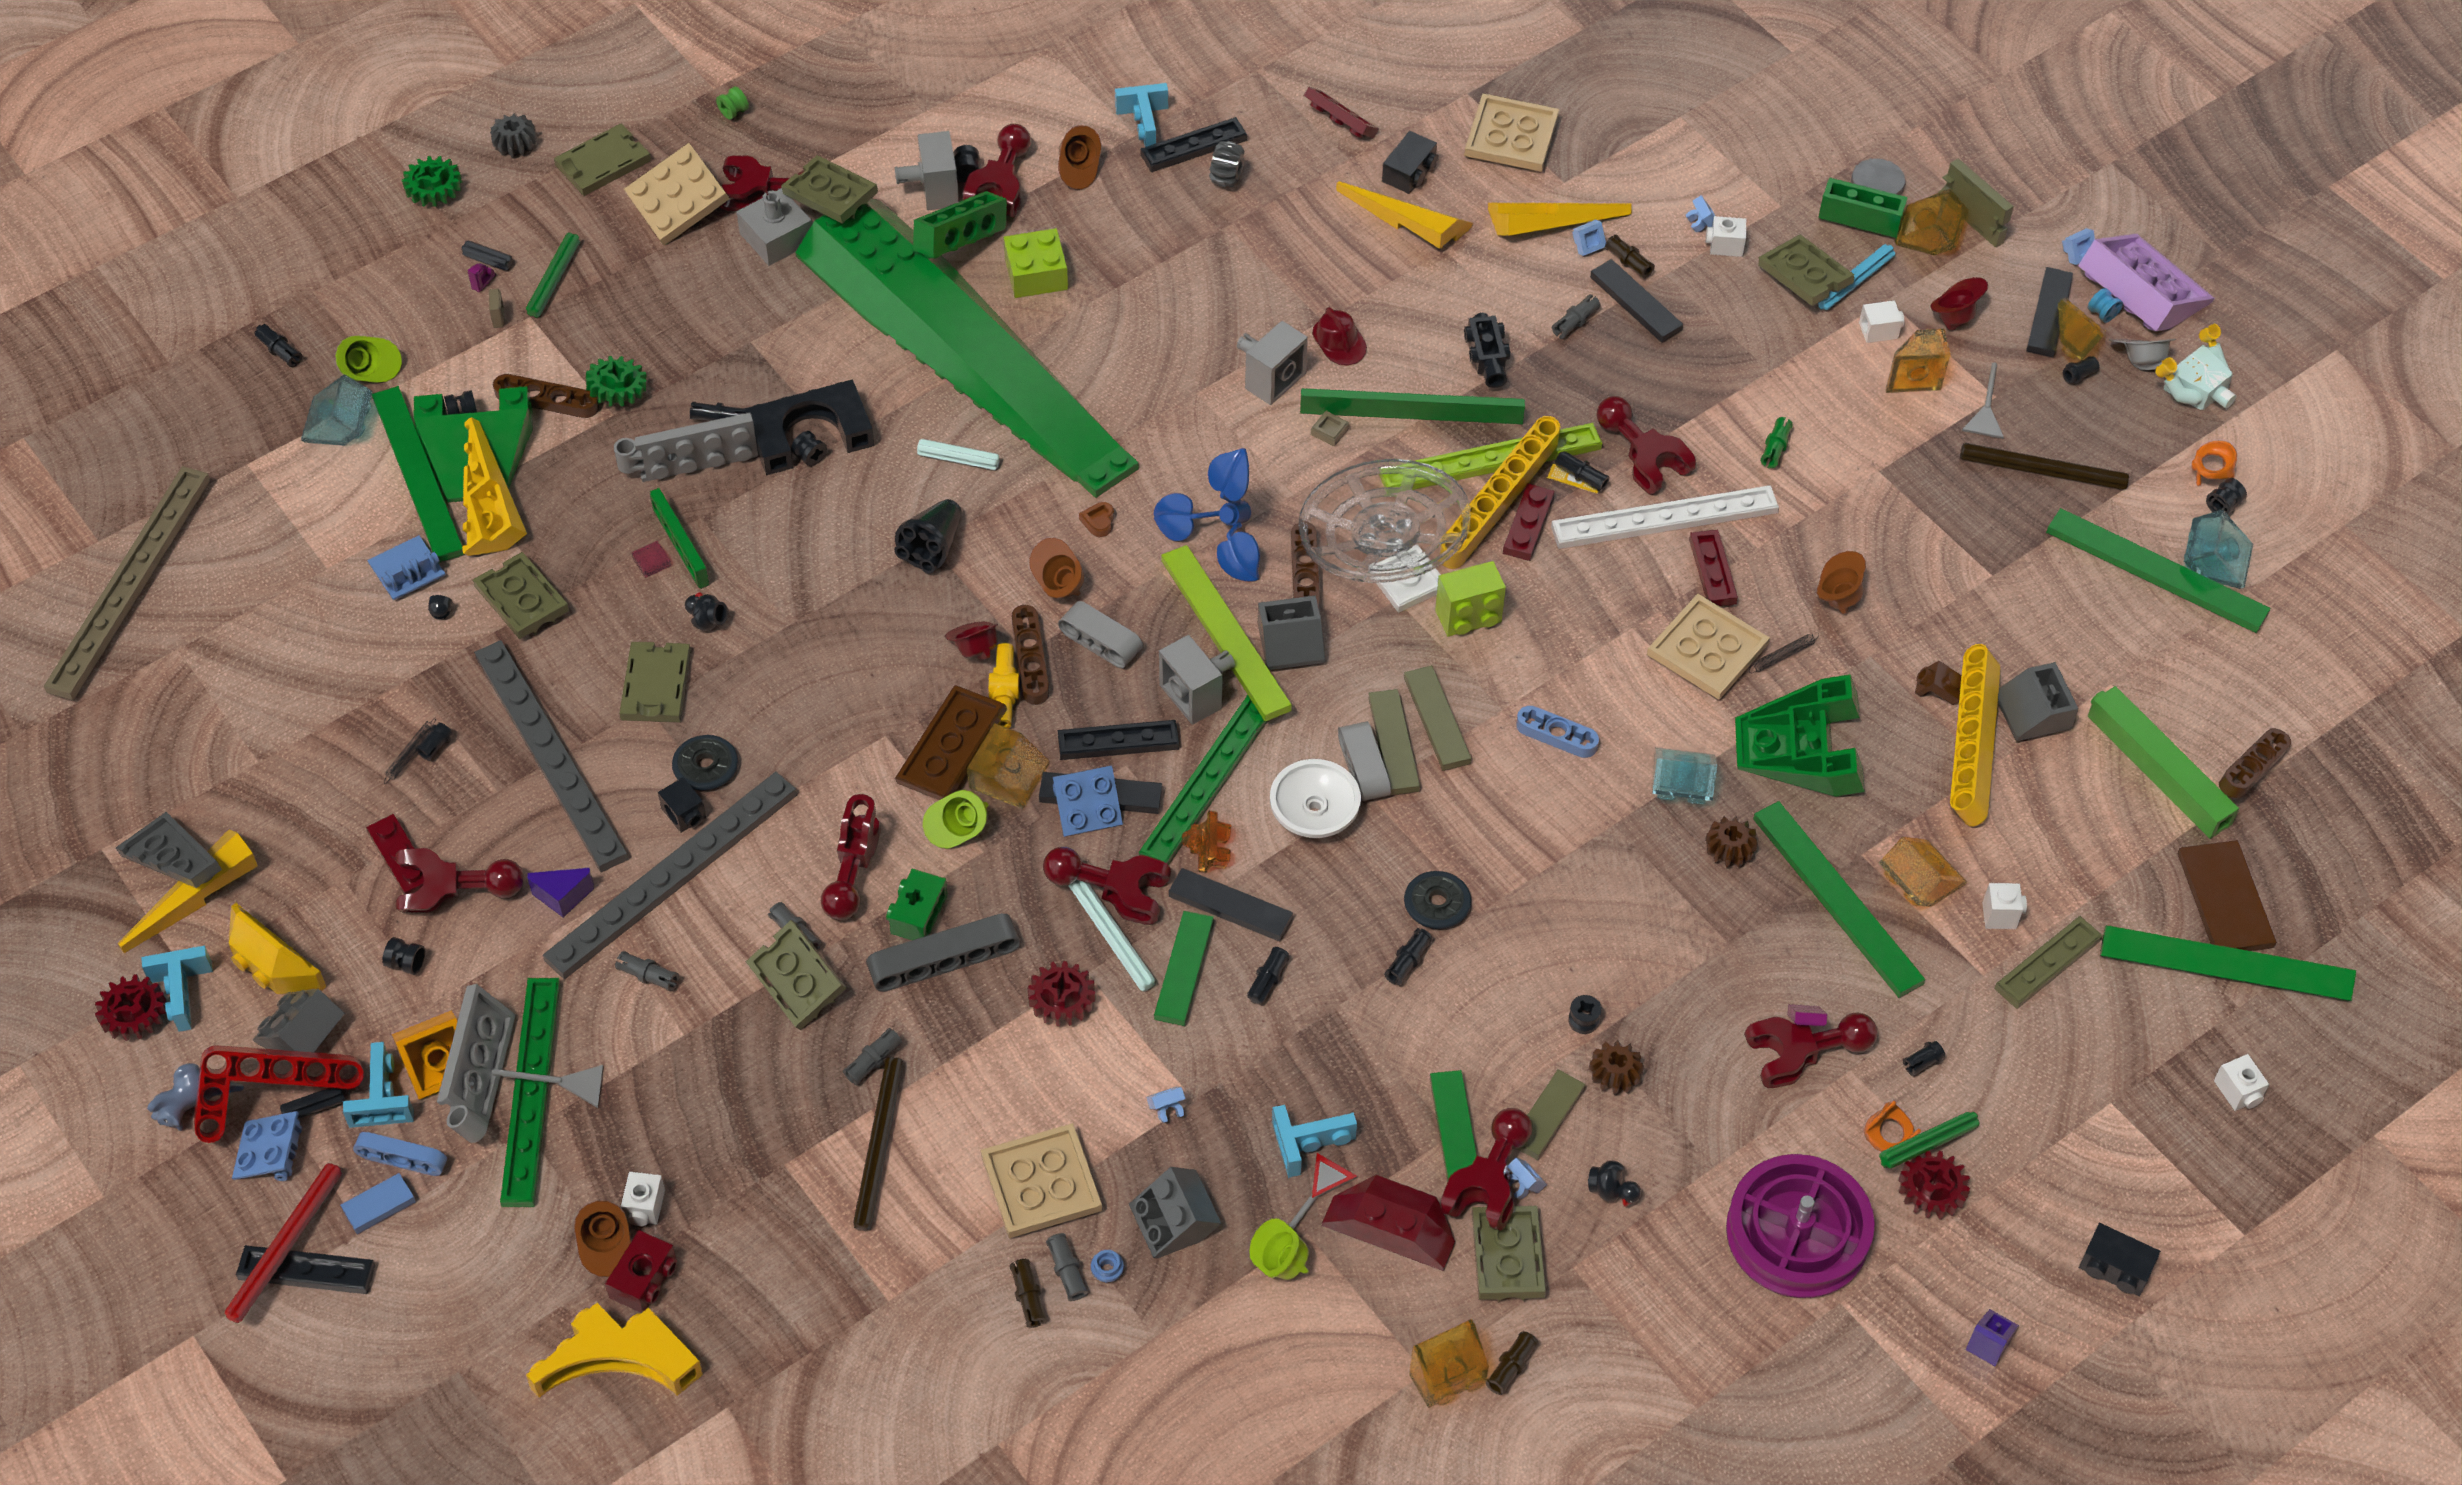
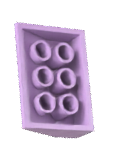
M2138 234L2095 239L2078 265L2085 271L2087 278L2098 282L2101 286L2111 291L2113 298H2119L2123 301V307L2126 311L2141 318L2144 321V326L2152 331L2171 329L2211 304L2215 299Z

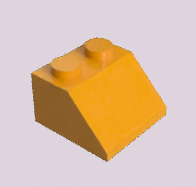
M452 1010L391 1034L418 1099L440 1091L458 1022Z

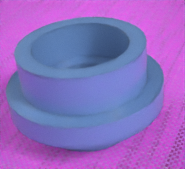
M1112 1250L1100 1251L1091 1261V1272L1099 1281L1113 1282L1123 1273V1260L1119 1254ZM1108 1264L1111 1265L1113 1269L1106 1271L1102 1270V1267Z

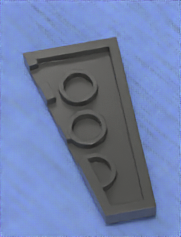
M167 812L116 847L121 857L195 888L210 881L215 874L222 870L217 861Z

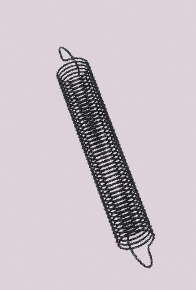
M1805 636L1780 648L1779 653L1776 650L1773 656L1768 654L1754 661L1756 662L1754 667L1759 661L1761 664L1766 659L1767 662L1763 666L1760 665L1758 667L1760 672L1779 662V657L1781 658L1780 661L1807 648L1811 642L1814 644L1816 639L1809 642L1806 640L1803 643L1801 642L1804 640Z
M428 721L425 722V725L419 729L412 739L417 735L419 737L414 742L410 741L405 747L407 748L406 752L389 766L391 769L388 772L392 775L394 774V776L389 777L390 779L395 776L397 777L401 772L400 769L409 762L408 759L415 755V750L412 753L410 751L428 734L427 732L430 730V727L426 731L424 730L428 726L426 724ZM407 757L408 759L401 765V761Z

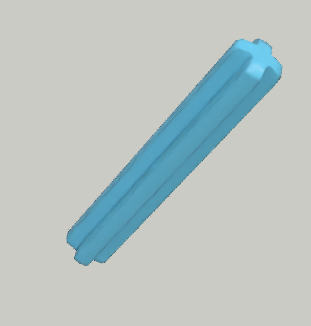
M1886 244L1881 246L1850 271L1854 274V283L1838 292L1830 291L1829 297L1820 301L1818 307L1821 310L1830 309L1895 256L1894 247Z

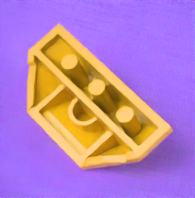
M237 902L231 906L228 944L233 953L231 960L241 971L247 969L252 973L253 979L259 986L264 989L269 987L276 994L311 989L322 991L326 988L325 981L318 968L298 954Z

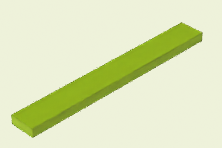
M1594 423L1560 429L1558 445L1546 461L1555 460L1558 454L1563 451L1574 456L1601 450L1602 442ZM1522 438L1379 468V475L1386 494L1391 495L1494 473Z
M1185 545L1162 554V563L1220 653L1227 650L1229 652L1228 655H1232L1235 667L1231 668L1264 721L1266 722L1292 711V704L1189 547Z

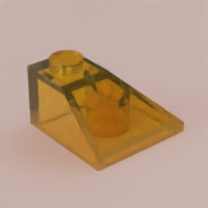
M2062 296L2058 302L2060 343L2064 345L2061 350L2073 360L2076 357L2083 360L2104 336L2105 330L2066 297Z

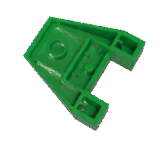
M527 386L499 389V410L448 415L442 394L414 396V421L419 439L448 503L463 501L464 466L468 465V454L464 451V444L468 442V429L465 427V422L470 417L480 422L509 490L533 430L532 404Z
M1851 674L1820 679L1735 717L1738 770L1835 797L1865 792L1863 766L1856 748L1832 751L1830 723L1860 718L1858 693Z

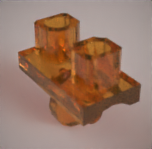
M1209 810L1205 822L1200 823V825L1192 824L1191 830L1185 831L1182 834V844L1190 848L1191 854H1198V872L1207 873L1211 866L1225 868L1231 859V850L1217 846V842L1224 844L1228 842L1231 835V824L1218 821V812Z

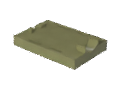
M622 123L554 158L555 166L583 196L651 161L650 153L639 141L634 142L633 135Z
M818 155L803 167L804 172L801 175L794 174L781 185L784 195L840 223H844L848 218L855 220L854 217L858 207L862 204L869 207L868 201L878 193L877 184Z
M1957 158L1950 163L1948 174L1942 177L1947 183L1938 192L1942 195L1941 200L1997 248L2004 243L2008 229L2004 224L2010 221L2014 206Z
M1801 234L1759 256L1758 265L1812 306L1829 297L1830 291L1838 292L1854 283V274Z
M523 552L503 562V568L495 572L492 568L473 579L474 587L519 639L532 632L536 636V632L542 624L549 621L555 623L556 618L569 612L568 603Z
M631 642L619 713L622 721L680 723L691 653L690 644L666 643L665 647L662 648L655 647L654 642Z
M790 920L773 936L776 941L769 948L763 945L745 962L792 1024L799 1030H802L812 1019H818L817 1015L823 1007L830 1003H837L834 999L846 989V986L798 924ZM765 977L768 978V980L771 982V984H772L773 986H771V985L768 983V981L765 979ZM781 999H784V1001L787 1003V1005H788L790 1008H787V1006L784 1004V1002H783Z
M1514 1206L1507 1225L1501 1231L1489 1227V1222L1486 1218L1487 1207H1472L1479 1300L1497 1299L1499 1303L1502 1299L1510 1297L1520 1298L1523 1301L1532 1298H1545L1546 1291L1537 1206ZM1532 1232H1535L1536 1243H1533ZM1478 1234H1480V1243H1481V1244H1479V1241H1478ZM1535 1261H1538V1270H1539V1271H1537V1275H1536V1264H1535ZM1480 1262H1482L1483 1273H1481V1265H1480Z

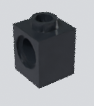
M684 777L658 792L662 811L681 833L688 828L697 826L706 818L703 800Z

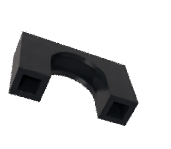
M853 379L745 408V413H751L757 452L766 476L793 469L791 449L786 439V433L793 425L806 419H822L833 424L840 433L847 453L874 446L873 428Z

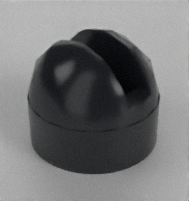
M443 595L430 596L428 610L431 616L439 620L445 619L452 610L453 601L451 598Z

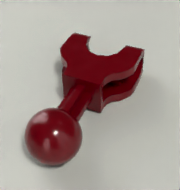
M1012 123L1004 126L998 134L997 143L1001 150L998 161L989 159L985 167L969 174L963 190V200L985 191L1006 198L1007 217H1015L1021 204L1020 184L1015 177V165L1013 164L1015 159L1023 156L1031 145L1029 131L1020 124Z
M728 156L723 163V172L729 181L735 183L724 184L721 187L729 198L734 199H729L719 207L726 211H738L762 199L764 193L769 195L768 191L781 189V185L790 178H774L771 166H763L751 156Z
M1610 396L1599 404L1596 416L1601 427L1611 432L1620 431L1631 443L1628 457L1634 463L1632 470L1633 479L1646 493L1654 494L1661 490L1663 475L1658 468L1668 467L1680 475H1686L1695 469L1696 459L1687 445L1680 438L1659 434L1654 428L1643 433L1631 420L1632 408L1624 398Z
M865 794L853 795L847 801L837 847L841 867L837 881L829 884L821 894L820 901L824 913L835 920L849 919L859 909L860 895L854 887L859 867L868 868L870 859L877 849L881 834L879 821L875 817L876 807L874 800ZM864 804L868 807L866 815L855 817L854 809L858 805Z
M1056 847L1046 855L1043 862L1044 874L1053 884L1066 886L1074 883L1076 880L1103 887L1101 899L1111 902L1117 913L1125 920L1151 925L1159 918L1160 908L1157 901L1142 894L1139 888L1144 886L1160 888L1169 881L1171 868L1161 860L1139 855L1124 862L1112 860L1110 870L1082 863L1078 853L1069 847Z
M428 848L403 849L395 854V861L399 866L420 870L424 876L423 885L417 892L400 895L397 898L396 910L402 913H432L446 899L459 897V889L487 888L492 895L498 898H510L516 895L524 884L522 868L516 862L509 859L497 860L490 864L487 870L458 871L456 862H444L434 851Z
M1854 1012L1843 1017L1837 1028L1812 1034L1809 1025H1797L1785 1018L1771 1017L1750 1024L1745 1030L1744 1036L1748 1045L1753 1049L1770 1048L1779 1054L1780 1058L1766 1063L1760 1074L1762 1084L1766 1088H1777L1794 1084L1801 1077L1803 1070L1807 1066L1816 1064L1819 1051L1843 1046L1845 1049L1855 1053L1869 1050L1877 1040L1878 1029L1870 1016Z
M1506 1108L1496 1114L1491 1125V1132L1495 1143L1488 1158L1476 1156L1470 1166L1461 1168L1451 1174L1441 1198L1443 1214L1458 1217L1468 1204L1484 1202L1488 1205L1486 1218L1489 1222V1227L1500 1231L1505 1228L1514 1210L1509 1186L1510 1176L1506 1163L1513 1149L1520 1148L1529 1141L1533 1129L1532 1122L1524 1111L1517 1108Z

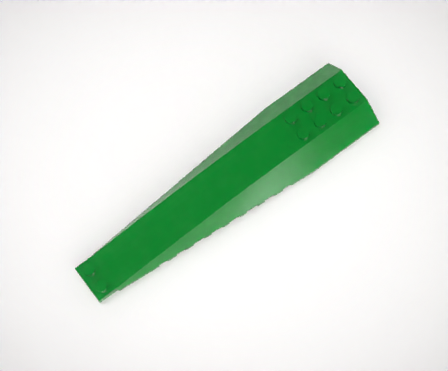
M871 198L868 201L869 207L863 204L860 205L856 210L855 220L848 218L844 223H840L823 215L813 222L795 252L796 257L863 319L885 336L890 335L894 338L898 346L905 351L908 349L916 356V360L934 369L935 374L942 380L944 378L947 379L960 394L965 393L973 400V404L978 408H984L991 413L992 418L996 422L1009 427L1013 435L1021 441L1023 439L1027 441L1031 449L1071 480L1080 483L1090 494L1097 498L1139 469V462L1110 436L942 255L939 258L930 259L926 258L924 254L913 250L914 230L882 201Z

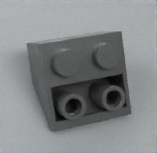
M1316 595L1258 603L1257 624L1266 666L1269 670L1325 663L1321 617Z
M2056 662L2027 668L2000 687L1998 692L1999 707L2016 741L2072 729L2079 709Z
M319 989L288 992L278 1001L277 1007L279 1008L272 1016L266 1017L257 1028L259 1032L253 1038V1041L265 1049L315 1052L345 1013Z
M1170 1167L1129 1203L1153 1258H1160L1197 1244L1222 1224L1197 1171L1193 1169Z

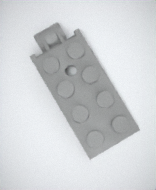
M751 413L635 437V441L630 438H622L614 444L618 469L626 474L641 470L642 482L691 473L696 470L718 467L758 457Z
M478 984L466 987L437 1099L438 1104H448L451 1106L447 1117L448 1127L470 1143L478 1142L487 1132L500 1076L492 1075L491 1071L493 1069L502 1070L515 1019V1014Z

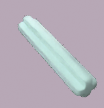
M920 439L917 446V454L921 456L996 470L999 465V455L996 453L926 439Z

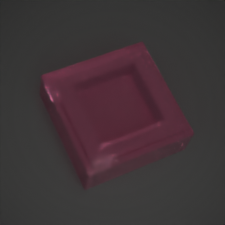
M658 541L631 552L634 562L645 578L671 567L670 559Z

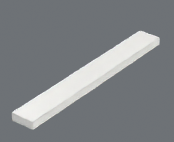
M1770 485L1554 520L1551 523V528L1558 549L1776 514L1778 513L1779 506Z

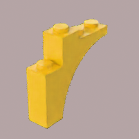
M595 1303L592 1307L580 1311L571 1323L575 1336L563 1340L558 1345L556 1351L546 1359L537 1361L531 1367L529 1373L526 1374L531 1390L539 1398L564 1382L600 1372H623L640 1375L664 1385L678 1396L699 1379L703 1373L700 1361L649 1308L641 1314L633 1315L627 1321L625 1327L621 1328L598 1303Z

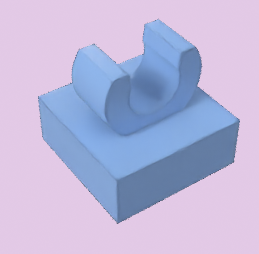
M1701 195L1692 201L1697 210H1691L1686 214L1690 222L1698 219L1691 225L1695 232L1702 231L1706 225L1712 227L1715 216L1712 208Z
M1593 220L1573 229L1572 234L1574 243L1577 245L1578 254L1585 256L1605 247L1606 241L1601 221Z
M2086 228L2062 241L2063 251L2068 253L2069 263L2077 265L2081 262L2095 240L2094 230Z
M1173 1087L1146 1097L1149 1108L1158 1109V1118L1161 1122L1168 1121L1166 1110L1169 1107L1175 1109L1177 1117L1184 1115L1183 1107L1177 1103L1185 1099L1182 1087Z
M1515 1158L1507 1166L1513 1173L1509 1175V1186H1512L1516 1181L1520 1184L1519 1190L1514 1194L1515 1198L1523 1199L1527 1196L1529 1190L1539 1193L1547 1185L1527 1161Z

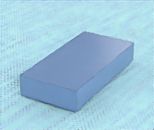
M400 1173L340 1206L356 1234H359L414 1204L416 1201Z

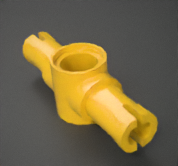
M1008 643L997 645L996 667L993 668V673H989V698L1004 703L1007 708L996 726L998 729H1008L1011 727L1012 705L1015 704V699H1019V673H1016L1014 668V647Z

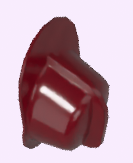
M1979 277L1959 281L1934 300L1930 308L1932 311L1939 313L1941 320L1945 323L1948 330H1954L1975 317L1977 301L1988 290L1989 284L1985 279Z
M1328 307L1325 314L1322 315L1313 327L1312 335L1330 361L1345 366L1358 363L1366 354L1367 345L1364 338L1355 326L1351 315L1345 311L1333 310L1331 307Z
M984 621L965 624L947 632L945 638L955 643L964 658L977 657L979 660H986L990 658V651L998 645L996 626L998 624Z

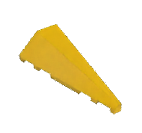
M1337 182L1336 191L1397 230L1404 226L1439 249L1451 239L1457 241L1472 228V222L1344 182Z
M1488 203V211L1497 235L1510 236L1593 220L1631 215V203Z
M470 417L465 422V427L468 429V442L464 444V451L468 454V465L464 466L463 506L467 508V522L463 523V531L467 533V545L462 546V551L467 556L508 550L527 534L482 426L478 420Z
M229 829L207 851L217 861L222 870L215 874L210 881L201 884L197 888L178 881L117 943L123 953L128 952L206 905L205 897L258 867L252 851L237 832Z

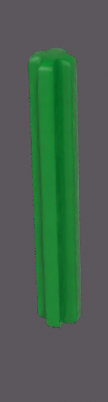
M569 232L562 240L526 306L529 316L538 318L543 312L580 244L577 234Z
M1965 1112L1882 1151L1879 1155L1881 1165L1884 1168L1892 1169L1978 1128L1980 1122L1977 1113Z

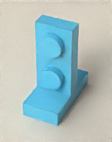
M1167 83L1115 89L1116 114H1134V120L1140 122V124H1137L1139 140H1144L1145 147L1156 144V128L1152 111L1168 109Z
M205 945L141 957L142 969L146 977H149L152 983L164 981L165 991L167 995L170 994V1002L165 1004L168 1020H174L179 1032L192 1030L188 976L213 972L212 961Z
M384 1042L371 1043L369 1099L343 1101V1114L349 1128L414 1122V1109L409 1096H394L393 1083L389 1081V1073L394 1072V1057L392 1053L388 1054Z
M1285 1105L1272 1108V1125L1288 1178L1301 1175L1302 1159L1300 1151L1313 1152L1322 1146L1331 1144L1344 1145L1356 1139L1357 1122L1354 1113L1291 1126Z

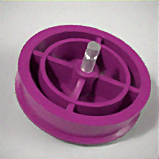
M1787 1154L1767 1159L1754 1166L1743 1176L1731 1200L1726 1221V1234L1730 1250L1736 1262L1756 1283L1784 1296L1813 1298L1828 1295L1841 1289L1859 1273L1873 1240L1874 1214L1865 1191L1844 1169L1819 1157Z

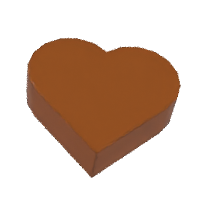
M1100 502L1079 513V520L1092 535L1105 537L1111 532V522L1114 519V508L1111 504Z

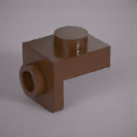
M1937 661L1920 670L1916 678L1917 686L1915 693L1922 696L1932 691L1954 705L1959 702L1962 675L1941 661Z

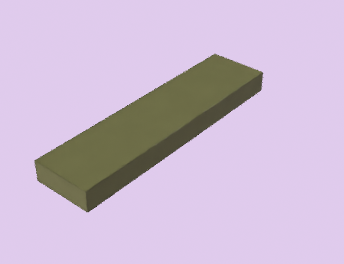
M1433 666L1404 672V680L1442 771L1471 764V756Z
M1398 689L1369 692L1368 699L1379 749L1390 781V795L1419 792L1420 784Z
M2078 916L1999 980L1994 989L2018 1009L2098 944L2103 935L2084 918Z

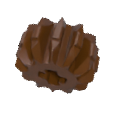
M1737 815L1732 821H1729L1725 816L1720 820V823L1714 821L1709 832L1706 834L1707 854L1714 855L1715 863L1724 861L1726 868L1731 863L1740 867L1743 861L1750 862L1758 846L1756 829H1749L1748 821L1738 822Z
M1619 1040L1614 1043V1046L1605 1041L1601 1049H1595L1592 1061L1589 1064L1593 1083H1601V1091L1611 1088L1614 1096L1618 1093L1619 1089L1628 1093L1631 1090V1085L1637 1086L1644 1069L1643 1063L1640 1062V1052H1632L1631 1043L1625 1047L1620 1046Z

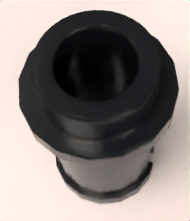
M2089 356L2077 363L2070 362L2063 369V377L2066 382L2077 384L2081 382L2082 378L2097 373L2100 369L2099 362L2094 356Z
M438 722L437 725L433 724L430 727L431 732L415 748L418 755L427 761L432 759L444 743L451 741L450 736L453 734L451 729L441 722Z
M1928 1041L1924 1043V1048L1909 1057H1905L1903 1065L1909 1064L1910 1066L1905 1069L1911 1076H1915L1934 1063L1937 1065L1942 1063L1945 1052L1937 1041Z

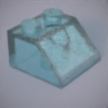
M345 374L313 397L301 441L304 443L345 446L353 439L360 438L365 430V417L371 409L370 399L373 391Z
M2222 509L2193 518L2186 553L2184 554V562L2192 571L2219 584L2238 589L2245 588L2253 543Z
M1655 747L1652 793L1657 794V798L1663 800H1675V797L1678 796L1686 797L1688 802L1695 804H1705L1706 800L1713 801L1717 772L1715 755Z

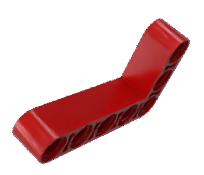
M222 1045L210 1046L202 1053L194 1115L195 1134L199 1140L205 1143H214L223 1136L230 1080L352 1089L359 1086L363 1080L364 1071L362 1065L357 1058L351 1055ZM214 1055H220L225 1058L226 1062L220 1069H211L207 1065L208 1059ZM252 1057L258 1060V1067L254 1071L247 1072L240 1067L241 1062L246 1058ZM280 1060H287L292 1064L289 1072L278 1074L273 1070L274 1065ZM315 1062L323 1064L324 1071L321 1075L313 1077L307 1074L306 1071L310 1064ZM346 1065H353L357 1068L355 1076L350 1079H344L339 1076L340 1070ZM210 1087H217L222 1091L221 1097L215 1101L205 1099L203 1094ZM206 1119H214L219 1125L215 1131L207 1133L200 1129V1124Z

